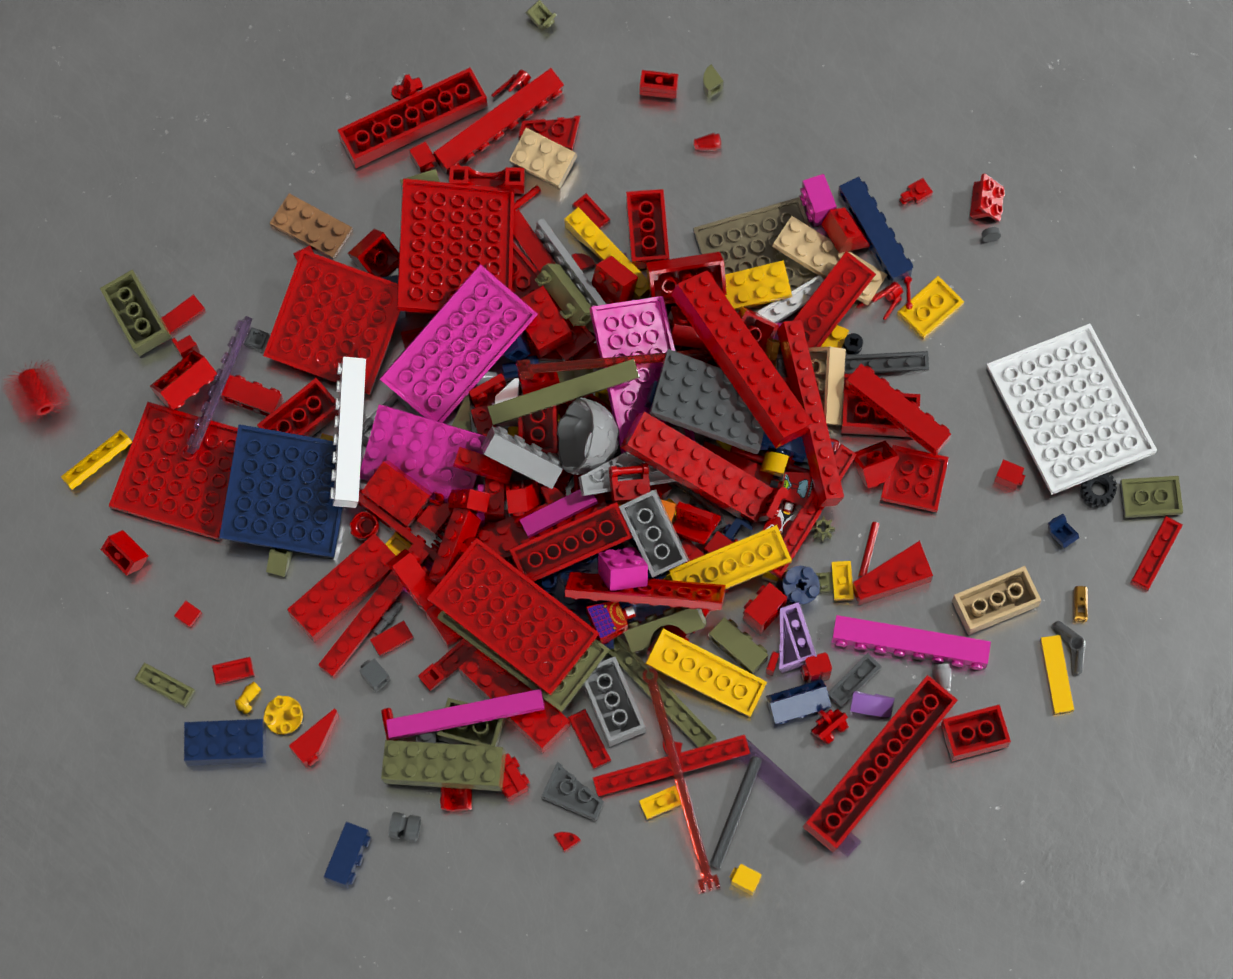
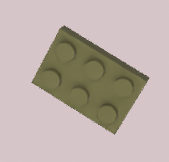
M1179 476L1121 479L1125 518L1183 514Z

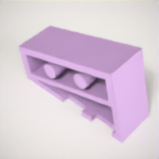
M799 602L780 608L779 670L782 674L801 668L807 657H817Z

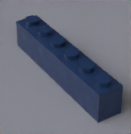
M857 177L840 185L838 190L839 196L870 243L869 248L883 272L887 274L886 277L890 284L900 282L905 277L911 276L913 264L909 258L906 259L901 243H897L895 240L893 229L887 226L886 217L883 212H879L875 198L869 195V189L865 181L862 182L860 177Z

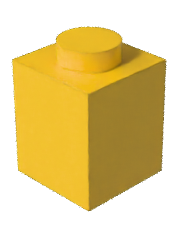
M740 864L738 868L734 867L729 878L732 879L731 885L753 895L762 874Z

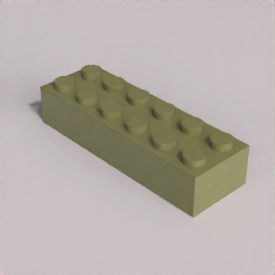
M385 740L381 779L385 784L502 791L506 752L503 747Z

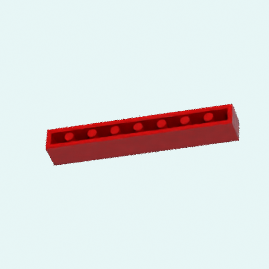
M552 68L548 69L434 151L433 155L436 158V162L447 174L450 172V166H460L463 161H470L475 157L474 153L487 149L492 140H499L505 135L504 132L506 130L516 128L520 120L530 118L534 114L533 111L535 109H542L548 104L547 101L549 99L559 97L563 93V82Z

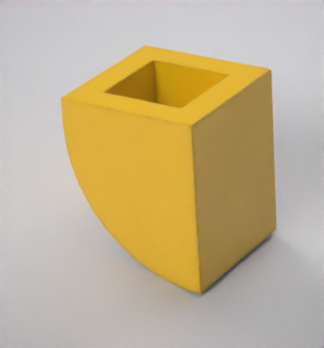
M766 452L760 471L782 478L789 456L777 452Z

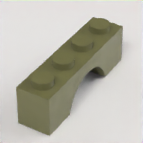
M681 607L675 610L674 608H669L663 611L664 614L658 616L651 614L645 617L646 620L644 621L634 620L629 622L628 630L624 634L631 652L650 647L653 642L654 631L664 625L677 626L686 634L705 628L707 622L702 609Z

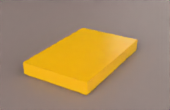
M937 276L911 299L912 309L908 310L904 305L898 310L897 314L924 339L964 304V300Z

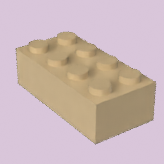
M1025 566L957 593L952 599V603L968 636L1037 608L1042 601Z

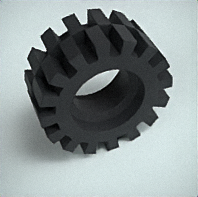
M1109 472L1081 484L1080 492L1083 494V500H1087L1086 503L1088 505L1092 503L1093 507L1096 505L1102 507V505L1106 506L1113 500L1117 491L1116 480L1113 481L1114 477L1112 475L1108 476ZM1100 482L1104 484L1106 492L1103 495L1093 493L1091 487L1094 483Z

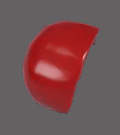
M370 512L356 514L350 522V533L359 540H367L374 533H378L379 523L377 517Z

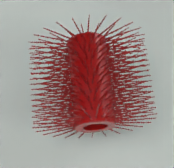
M38 367L36 370L35 368L26 369L19 373L20 375H8L11 377L18 376L15 377L18 380L15 379L16 381L12 382L14 383L12 388H15L13 390L16 391L13 393L9 392L11 395L14 394L18 397L13 401L20 398L18 400L20 403H17V407H21L22 410L18 412L26 409L27 412L25 414L30 415L29 421L35 415L43 416L50 413V411H54L52 409H65L61 407L54 408L56 407L54 404H62L58 403L60 396L57 393H62L61 389L59 391L57 387H60V385H57L59 383L51 386V384H54L50 381L53 378L51 376L48 377L50 374L54 376V372H46L47 370L39 369Z

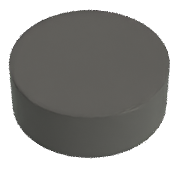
M989 227L981 233L984 242H993L1001 237L1000 230L997 227Z

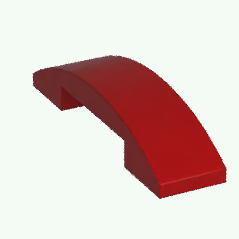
M463 638L435 664L432 663L418 677L432 691L456 673L459 667L477 648Z

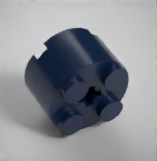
M795 566L786 570L782 578L778 579L776 588L788 597L787 605L799 602L800 606H803L813 601L819 595L820 582L811 567Z

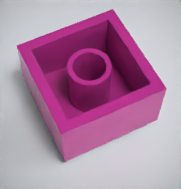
M824 174L803 180L799 197L802 205L806 207L807 212L805 213L808 222L812 223L813 228L821 226L829 210L837 208Z
M625 547L620 550L609 549L598 553V574L610 591L648 585V564L636 547Z

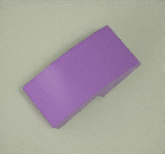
M855 691L850 711L891 718L895 698Z

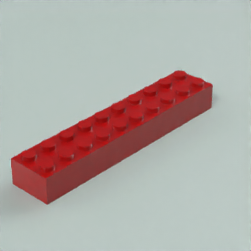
M708 270L678 283L671 297L775 448L806 434L813 424L812 420Z
M927 675L802 827L831 852H834L958 699Z

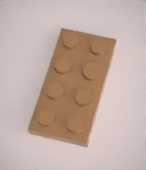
M290 193L270 221L271 227L306 246H311L312 249L332 260L335 259L353 231L351 226Z

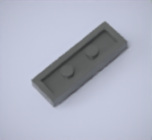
M867 653L828 692L829 698L842 708L853 697V693L859 691L882 666Z

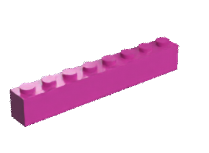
M836 615L832 642L840 647L850 645L855 646V649L866 650L868 648L881 654L891 652L898 657L909 655L913 656L916 660H924L926 658L932 659L934 663L949 662L957 667L967 665L971 666L974 670L986 669L991 641Z

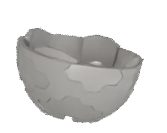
M577 398L569 405L557 426L560 462L562 468L568 473L585 474L611 460L617 452L619 443L617 440V436H619L618 426L613 415L604 406L595 401Z

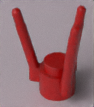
M519 70L516 75L513 74L507 82L492 93L491 97H495L511 83L512 85L508 89L509 92L515 87L517 89L525 87L531 80L530 75L524 70Z
M897 282L891 283L882 291L876 293L871 300L876 302L884 296L889 301L894 300L884 315L883 320L887 319L897 303L902 300L900 295L903 294V289ZM861 302L856 307L860 308L865 304Z

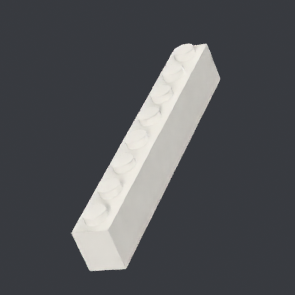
M343 357L342 362L338 363L337 374L340 375V381L337 380L336 392H339V398H336L335 410H338V416H335L334 427H337V434H334L333 445H336V452L333 451L332 463H335V470L332 469L331 481H334V488L331 487L330 499H333V506L356 508L359 500L366 359Z

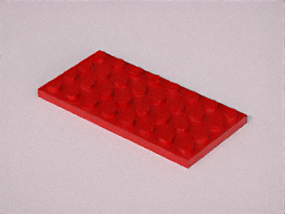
M477 537L427 598L550 696L600 634Z

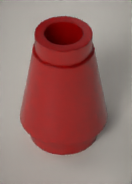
M714 132L694 139L695 150L717 151V149L722 148L720 134H715Z

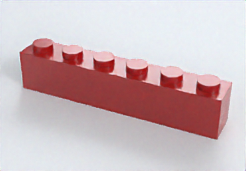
M860 364L847 379L846 387L932 455L936 456L950 440L951 433L945 425H940L934 421L935 419L931 414L920 410L917 403L906 399L900 390L893 389L886 379L875 375L874 370L869 366Z

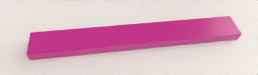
M538 689L386 720L388 736L390 740L545 710L542 690Z

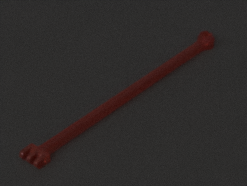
M708 349L676 351L694 359L713 358ZM666 352L531 364L528 359L518 360L516 367L518 368L520 378L525 380L533 379L536 373L604 368L632 359L635 360L636 365L660 363L664 361Z
M650 668V672L654 674V677L647 679L648 670L646 669L642 677L648 684L702 875V879L698 880L701 893H705L704 884H707L709 891H712L711 882L714 881L716 888L719 889L721 886L717 874L712 876L669 726L657 683L658 673L655 669Z

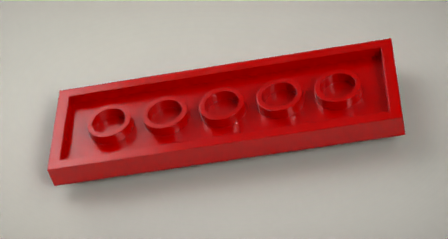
M845 251L792 320L802 321L808 348L821 347L876 275L875 272L848 251Z

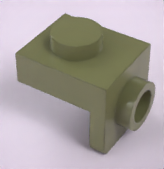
M538 0L525 12L539 29L550 27L555 22L554 18L557 16L555 12L551 13L541 0Z

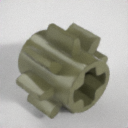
M824 516L822 520H816V526H813L811 531H815L813 538L818 537L822 542L824 538L828 537L831 539L832 535L830 532H835V527H831L832 520L827 521ZM822 526L824 527L825 532L821 531Z

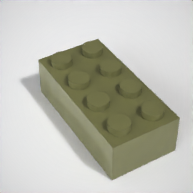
M133 269L100 288L133 350L139 356L172 338L140 278Z

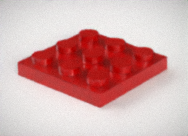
M893 445L892 449L898 455L899 460L886 482H884L881 500L937 513L949 457L942 455L934 456L928 452Z

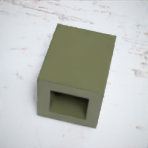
M712 64L707 67L703 75V90L707 98L721 91L724 84L723 79Z
M272 548L269 552L266 572L285 577L293 551Z

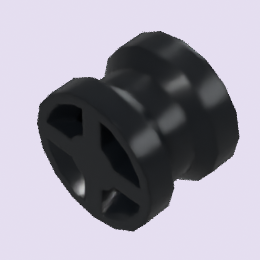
M856 333L847 335L843 346L846 349L845 353L848 355H858L862 350L863 339Z

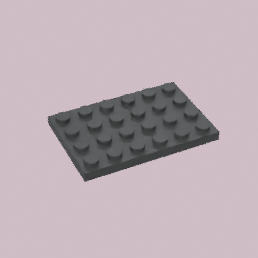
M668 349L665 353L649 414L674 425L758 454L764 430L722 369Z

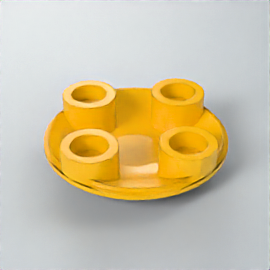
M276 696L268 703L264 711L266 726L272 732L280 735L294 732L300 726L303 719L301 705L289 696Z

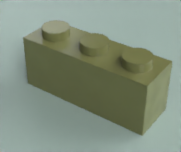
M724 617L709 633L708 639L745 671L754 675L767 661V650L760 644L756 645L752 641L753 638L744 631L742 633L732 619L727 620Z

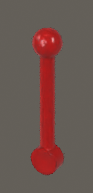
M907 276L904 279L907 290V303L905 307L910 310L913 308L910 295L912 278Z

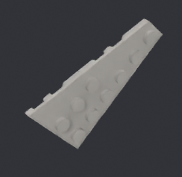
M677 425L671 427L685 435L683 427ZM628 452L613 458L579 477L581 495L587 496L611 492L610 466H617V468L640 466L641 463L645 462ZM649 465L650 486L677 482ZM641 474L618 475L617 478L618 481L641 479Z

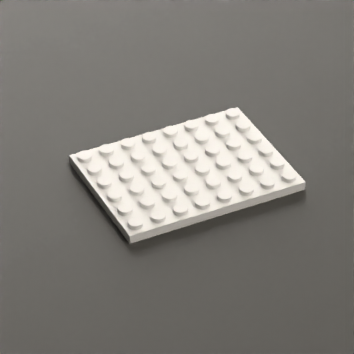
M1091 324L987 364L986 367L1051 495L1157 453L1151 437Z

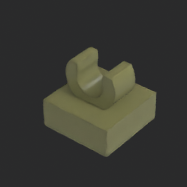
M832 572L816 573L820 582L819 594L833 593Z

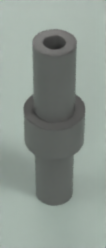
M396 601L390 610L386 611L381 617V621L373 629L375 634L379 635L387 624L390 625L395 619V614L403 606L399 601Z

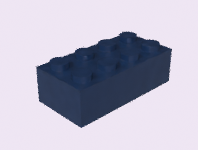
M263 719L184 722V761L187 766L266 763V724Z

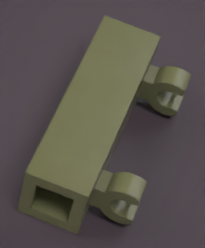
M546 264L543 266L535 279L537 284L546 288L562 311L559 313L564 319L568 318L574 326H586L591 320L589 309L591 305L559 264Z

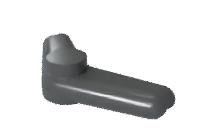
M1056 621L1052 624V628L1069 644L1072 656V674L1077 676L1083 671L1085 640L1062 622Z

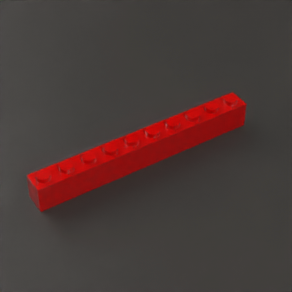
M785 321L778 328L777 334L790 389L813 422L807 433L802 435L818 505L819 507L836 506L844 498V493L802 321Z

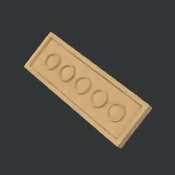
M793 216L790 217L772 245L773 248L810 271L821 275L823 279H825L845 253H839L829 238ZM848 251L876 273L857 299L868 306L887 274Z

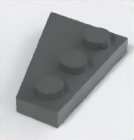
M557 761L541 798L596 821L604 802L589 788L581 784L573 774L564 769Z

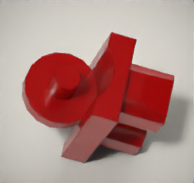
M410 74L404 75L401 85H395L392 88V97L396 100H401L422 90L423 84L421 79H411Z
M830 709L826 713L820 710L818 711L820 718L815 721L817 725L810 731L824 743L829 744L835 738L831 731L836 728L841 733L849 728L846 721L848 716L839 709L835 711Z

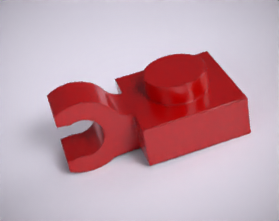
M921 178L907 186L908 191L900 194L901 198H899V201L902 205H905L914 199L917 204L932 196L933 191L924 178Z

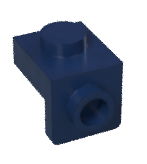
M1063 513L1048 522L1050 535L1063 548L1079 539V534L1067 523L1066 516Z
M737 517L732 525L728 524L723 534L733 541L740 530L751 535L753 527L748 520Z

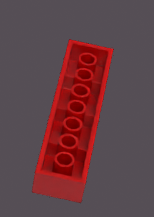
M470 67L337 129L339 139L356 169L488 107L487 96Z
M645 411L636 415L620 446L623 450L648 463V465L740 519L744 518L750 523L757 522L773 491V488Z

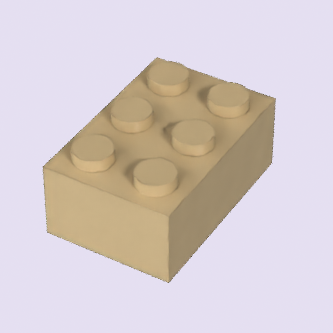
M526 128L509 161L512 165L524 168L526 172L561 189L577 155L566 147Z

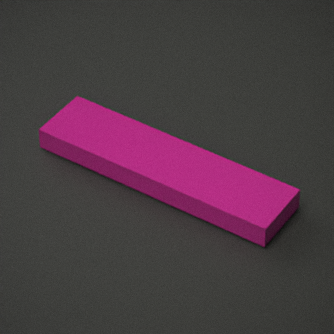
M581 489L520 519V522L530 538L598 502L594 494L582 496Z

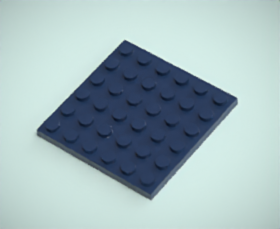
M239 424L219 539L334 558L343 507L333 506V499H330L331 487L334 488V481H331L332 469L335 470V463H332L333 451L336 452V445H333V441Z

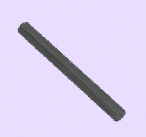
M752 756L711 858L710 865L712 867L721 868L761 766L762 759Z

